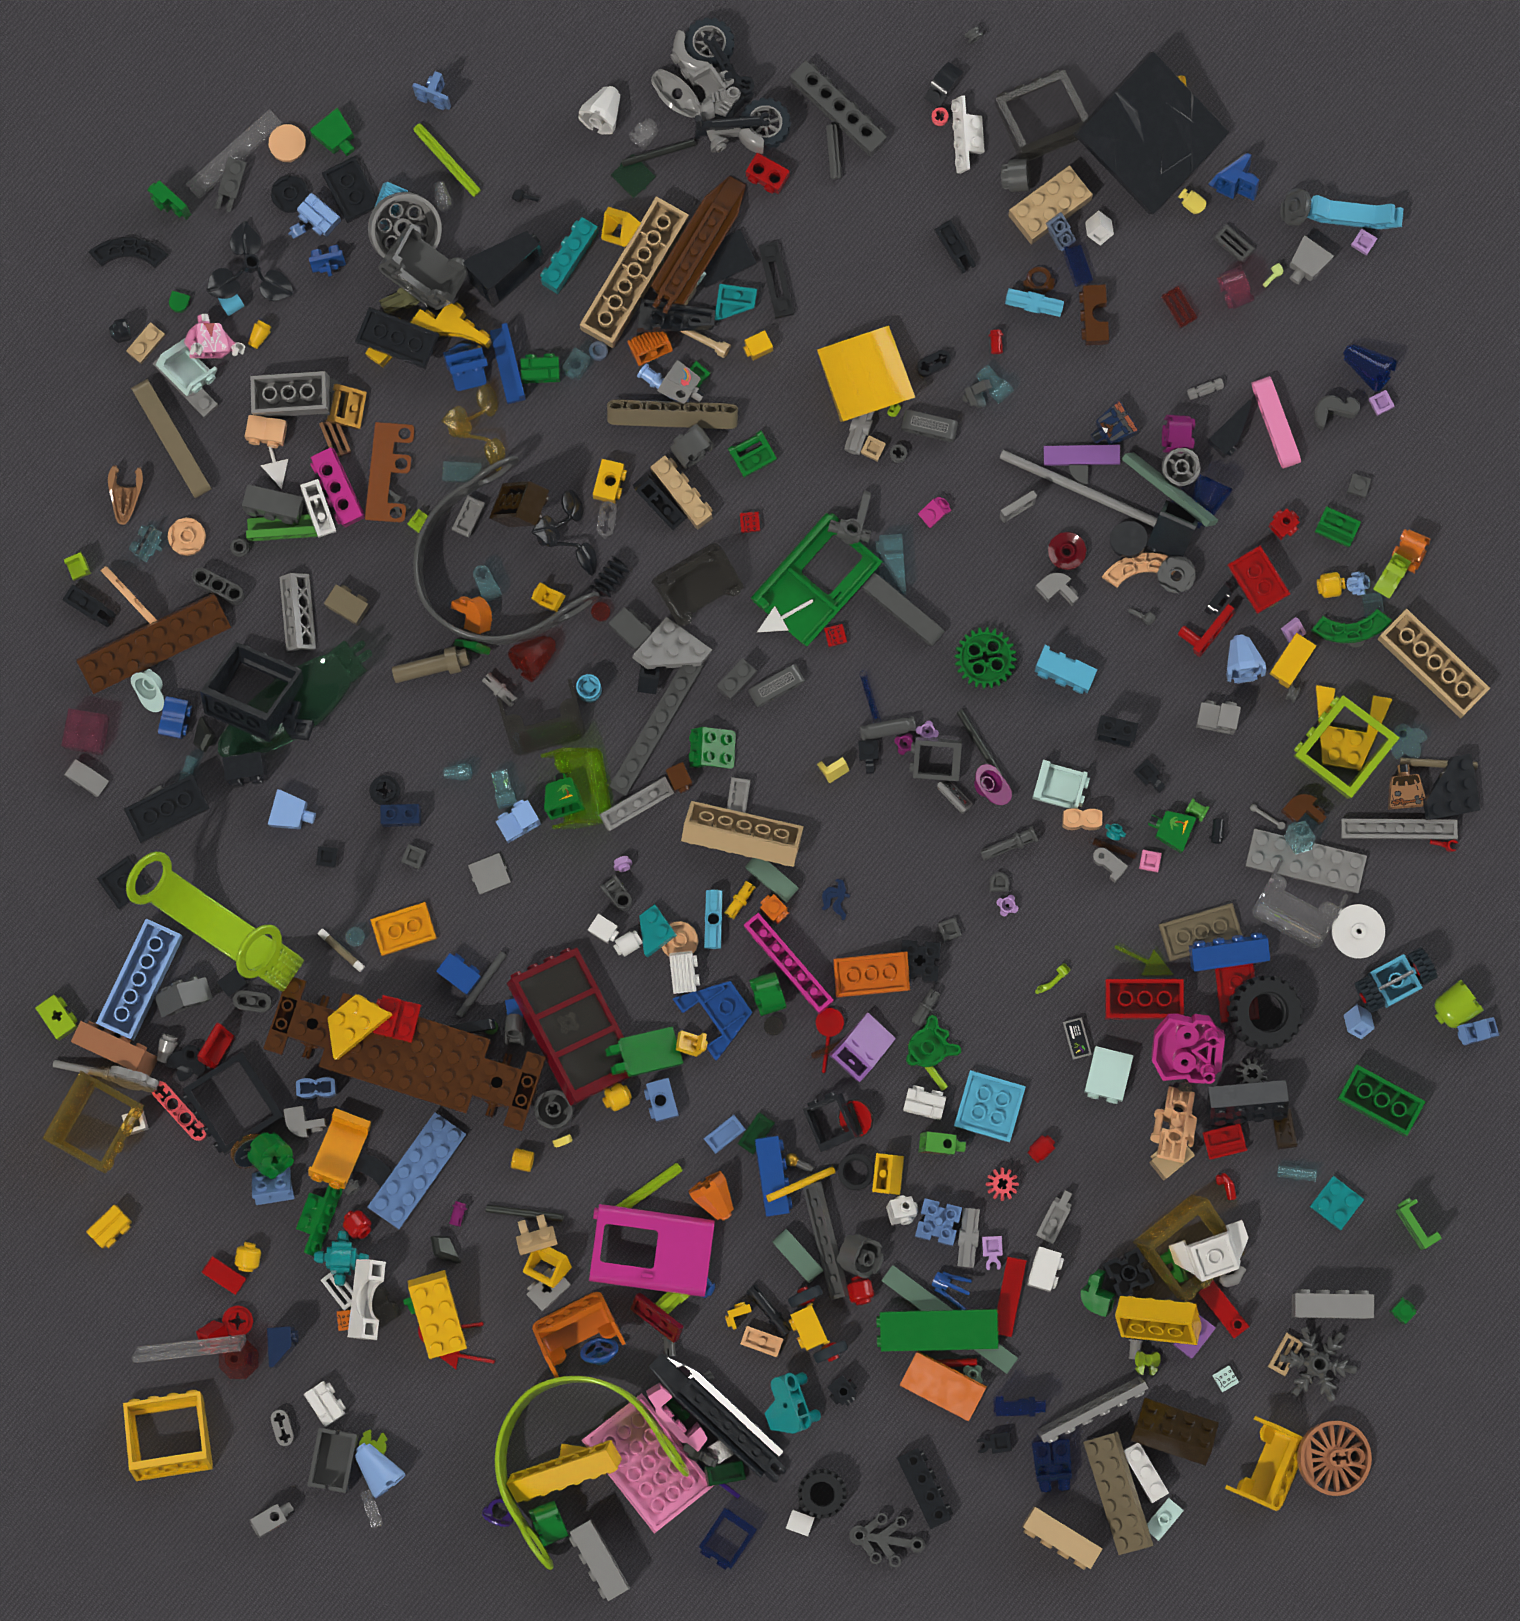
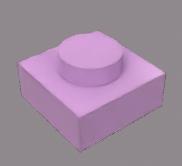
M1361 228L1351 246L1367 256L1378 238Z
M1386 390L1368 399L1377 416L1395 407Z
M1296 617L1281 628L1289 643L1296 633L1301 636L1306 634L1303 625Z

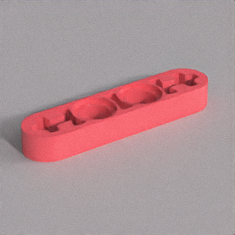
M159 1081L158 1086L162 1087L164 1085L163 1091L167 1095L169 1092L172 1095L166 1097L164 1102L162 1099L165 1097L160 1093L156 1094L157 1090H154L152 1095L192 1139L203 1141L207 1137L204 1129L202 1137H195L196 1131L192 1127L188 1130L187 1127L193 1125L195 1120L197 1123L194 1125L198 1129L203 1128L205 1125L197 1120L193 1112L165 1082ZM174 1098L178 1101V1107L172 1110L168 1107V1101ZM183 1113L191 1115V1121L187 1124L181 1122V1115Z

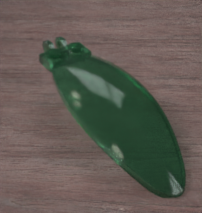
M364 640L359 641L352 647H350L347 641H342L328 654L321 655L297 666L302 670L304 681L293 700L299 701L302 704L298 719L311 720L314 723L313 728L316 727L338 705L351 683H354L367 672L362 662L372 656L371 650L364 651L358 657L355 654L365 647L366 643ZM276 679L258 693L247 705L267 713L288 683ZM282 723L270 743L228 725L219 738L218 753L221 757L256 752L265 753L282 747L296 739H291Z

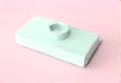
M1168 1498L1148 1521L1149 1533L1159 1541L1184 1510Z

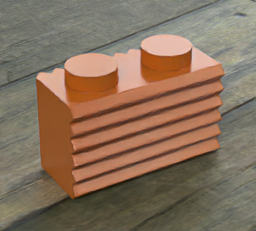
M645 332V334L635 336L627 341L638 366L673 351L665 332Z

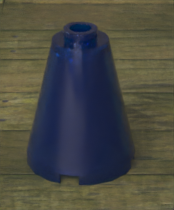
M1356 344L1348 345L1343 352V355H1345L1344 360L1375 392H1379L1391 378L1389 376L1391 370L1395 372L1398 361L1392 357Z
M1199 474L1196 479L1192 499L1214 516L1233 489ZM1198 522L1196 527L1200 529L1204 525Z

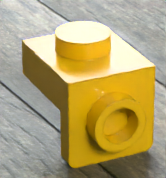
M540 582L534 589L531 599L538 605L557 612L565 595Z
M681 1030L677 1037L676 1051L697 1057L707 1048V1034L702 1033L698 1036Z
M745 1302L734 1305L735 1309L727 1311L728 1315L725 1316L728 1327L732 1326L733 1330L737 1329L734 1317L752 1312L750 1304L746 1305Z

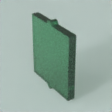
M621 162L620 166L611 174L633 199L642 190H646V186L656 178L642 162L623 167Z

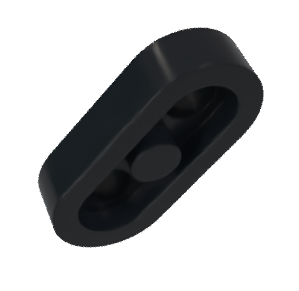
M1226 581L1204 611L1209 615L1212 613L1216 615L1222 607L1220 602L1224 598L1227 600L1234 590L1231 589L1233 585Z

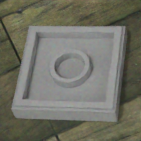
M1034 491L1029 492L1002 509L999 518L1003 523L1009 521L1033 506L1037 495Z

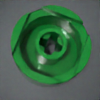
M775 972L749 980L760 1016L786 1008L785 999Z
M262 1133L250 1144L251 1150L247 1154L248 1160L261 1174L270 1179L276 1178L294 1163L291 1147L276 1133Z
M554 1500L529 1510L532 1520L535 1521L533 1524L540 1535L539 1538L543 1547L569 1536Z

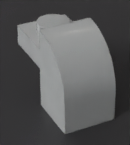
M1062 573L1047 575L1035 587L1037 592L1047 602L1058 593L1071 606L1079 599L1077 597L1078 592L1072 586H1067L1071 582V578Z
M304 1106L284 1109L285 1122L288 1129L299 1137L309 1138L308 1130H311V1133L321 1132L324 1127H327L325 1118L307 1121Z

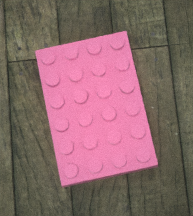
M641 1393L636 1398L652 1413L681 1455L689 1470L688 1477L683 1476L675 1467L645 1418L631 1403H628L587 1435L582 1442L588 1448L612 1440L622 1460L618 1469L608 1475L655 1534L713 1486L707 1487L705 1473L695 1461L687 1457L688 1453L683 1450L684 1446L655 1414L654 1408Z

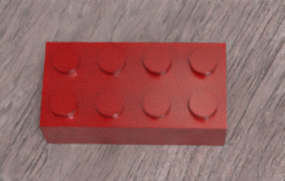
M1184 979L1105 980V1020H1164L1168 1014L1184 1015Z

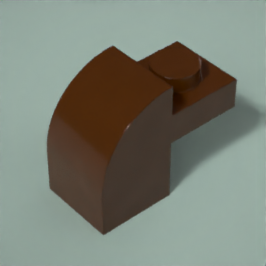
M1300 794L1293 797L1281 811L1294 824L1305 813L1319 825L1327 818L1322 808L1312 805L1317 798L1308 794Z

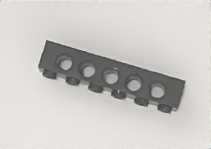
M805 60L790 75V82L865 153L872 157L887 142L886 132L880 126L876 127L869 115L866 113L863 115L859 111V106L854 101L849 102L845 98L846 94L840 88L836 89L831 85L832 81L826 75L822 76L815 64L812 62L809 64ZM815 79L818 83L812 86L808 84V81ZM823 92H829L831 93V96L829 98H823L821 94ZM841 104L845 108L842 111H837L834 107ZM856 117L858 122L851 124L848 119ZM870 130L872 134L866 137L862 135V131Z

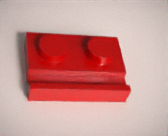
M1241 1124L1202 1133L1209 1160L1247 1151Z

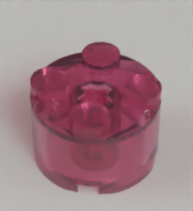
M1241 266L1219 274L1217 283L1221 292L1225 291L1226 293L1224 297L1228 309L1233 308L1234 310L1255 301L1254 296L1250 293L1251 288L1244 271L1241 270Z

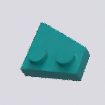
M719 284L715 320L718 321L754 309L757 289Z
M655 904L639 915L643 949L646 957L651 956L677 936Z

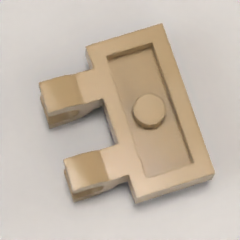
M544 1214L536 1216L540 1228L537 1231L529 1233L526 1221L518 1222L521 1235L516 1236L520 1255L558 1244L553 1226H547Z

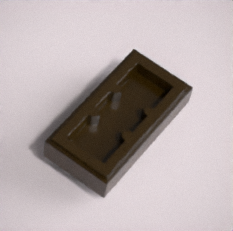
M1288 1109L1287 1118L1282 1120L1272 1119L1278 1150L1297 1147L1291 1109Z

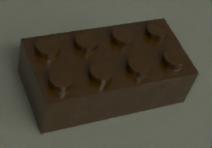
M530 481L502 483L489 519L507 527L536 526L542 518V508L548 502L549 490Z
M1144 1397L1138 1412L1131 1441L1206 1466L1212 1452L1219 1422Z

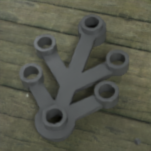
M879 1513L876 1519L865 1527L855 1526L849 1534L851 1542L855 1545H862L873 1564L880 1563L882 1558L878 1552L874 1551L868 1541L877 1542L889 1559L892 1567H898L901 1564V1559L893 1553L888 1544L909 1547L916 1553L923 1551L925 1548V1542L921 1537H914L910 1540L889 1536L897 1529L906 1526L907 1520L903 1516L897 1517L894 1523L879 1534H872L870 1532L873 1529L887 1522V1516L884 1513ZM880 1515L885 1516L883 1523L878 1521ZM898 1519H904L905 1523L903 1526L897 1524ZM857 1532H862L863 1538L857 1539L855 1537V1534ZM915 1541L921 1542L920 1548L916 1549L914 1547ZM877 1554L879 1561L874 1562L872 1556ZM892 1558H898L899 1563L893 1565L891 1563Z

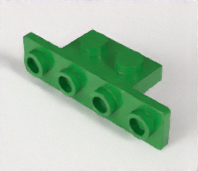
M328 1185L324 1198L309 1192L296 1227L297 1230L310 1234L304 1253L314 1256L315 1252L321 1251L330 1222L336 1211L339 1198L342 1195V1188L335 1189Z

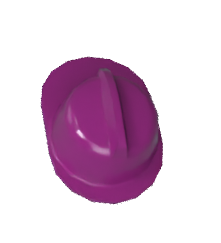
M984 764L977 769L974 787L978 794L986 797L996 805L1007 804L1012 798V790L997 768Z

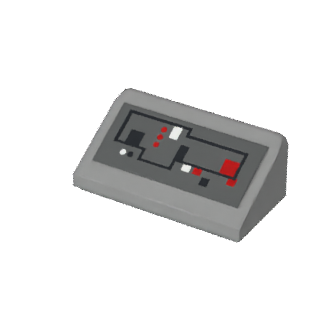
M942 780L937 784V789L961 814H964L972 807L973 804L951 781Z

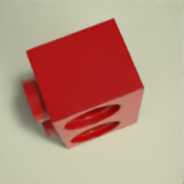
M756 153L746 170L748 181L755 185L759 183L764 186L767 192L771 194L775 192L778 195L790 176L788 169L759 153ZM756 167L764 169L761 174H756L753 170ZM777 176L780 178V181L772 183L770 178Z

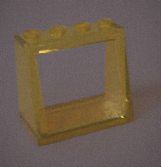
M80 1071L42 1139L95 1169L107 1173L113 1167L116 1155L122 1151L124 1147L123 1142L126 1137L132 1133L136 1119L141 1117L144 1105L95 1077ZM95 1087L131 1107L101 1162L65 1141Z
M1197 1195L1189 1196L1133 1241L1174 1295L1183 1301L1193 1299L1196 1296V1292L1208 1287L1211 1284L1210 1281L1214 1278L1202 1282L1194 1275L1180 1286L1155 1249L1197 1215L1214 1236L1227 1231L1226 1225L1209 1200Z

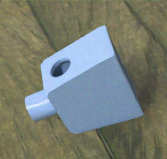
M277 789L268 825L276 828L301 829L303 822L314 823L316 813L306 810V801Z

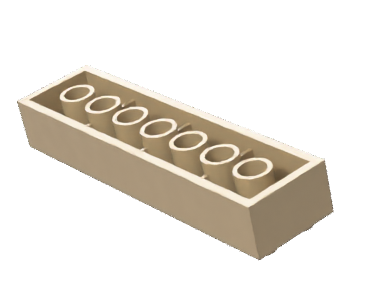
M655 197L640 226L627 244L581 321L580 329L612 348L615 347L640 305V300L644 298L689 222V215Z

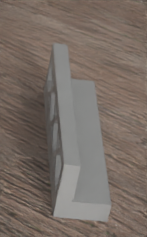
M289 573L279 578L286 652H294L300 649H316L309 574ZM297 578L303 579L304 587L302 589L297 584ZM300 597L305 600L304 608L299 604ZM302 615L307 619L306 626L301 623ZM304 634L309 638V645L303 644L302 636Z

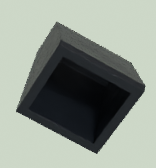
M1166 500L1146 546H1149L1154 552H1163L1168 557H1183L1199 521L1179 505Z

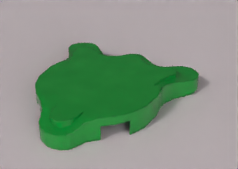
M930 1015L926 1020L924 1028L917 1031L911 1037L908 1044L906 1062L910 1066L934 1067L945 1057L958 1056L961 1053V1047L946 1042V1039L949 1037V1031L940 1028L937 1017Z

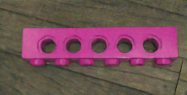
M759 913L744 924L747 932L818 1014L822 1013L834 1002L832 997Z

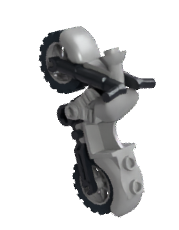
M704 18V20L700 21L699 19L695 21L694 25H690L686 34L678 30L670 57L675 64L680 66V71L684 78H689L693 87L696 85L701 86L706 94V98L700 107V115H696L694 118L696 123L694 137L700 139L701 137L708 136L711 141L710 148L712 153L716 151L719 153L727 147L726 144L729 140L726 137H739L747 149L759 154H763V148L771 150L772 147L777 148L780 143H784L789 135L791 122L787 108L783 107L779 101L776 102L772 98H760L758 101L753 100L750 105L748 104L745 107L741 116L733 118L734 114L744 106V103L750 102L753 99L754 81L748 76H738L729 61L734 50V35L731 33L730 27H727L726 23L720 22L716 18ZM714 33L718 34L720 38L715 39ZM701 35L703 41H696L697 37ZM723 41V47L721 48L718 43ZM772 113V114H774L777 118H774V119H771V120H770L769 117H770V114ZM779 121V128H776L773 125H771ZM769 129L775 131V133L769 135Z

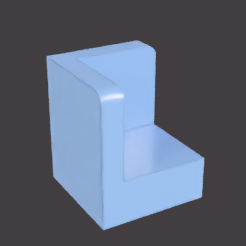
M1358 1004L1344 1014L1347 1031L1360 1039L1375 1029L1371 1013Z

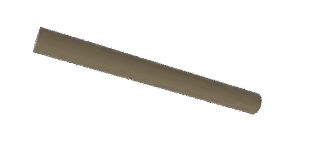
M1400 758V765L1409 764V766L1446 768L1449 760ZM1473 762L1474 770H1477V762Z

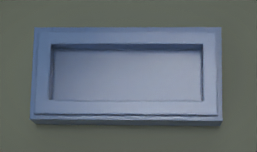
M732 1115L703 1139L716 1154L746 1129L735 1115Z

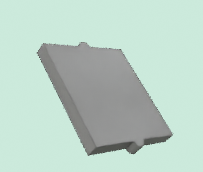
M499 853L468 865L473 877L472 882H475L479 895L511 883L506 871L507 866H504Z

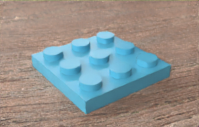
M970 1070L954 1127L1010 1143L1026 1086Z

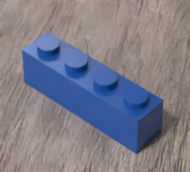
M1252 933L1250 937L1236 935L1228 940L1215 938L1213 942L1207 943L1205 941H1195L1193 945H1189L1191 968L1194 972L1270 961L1268 938L1265 934L1262 935V933Z
M778 1136L755 1139L765 1215L767 1217L787 1214L789 1209L792 1208L791 1197L785 1195L772 1202H768L766 1195L789 1185L788 1178H784L783 1170H787L786 1160L781 1158V1151H784L783 1140L779 1139Z

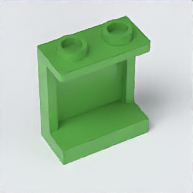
M1408 1198L1399 1203V1209L1395 1211L1420 1250H1423L1442 1238L1438 1232L1432 1233L1428 1237L1409 1210L1418 1201L1417 1199L1411 1200Z

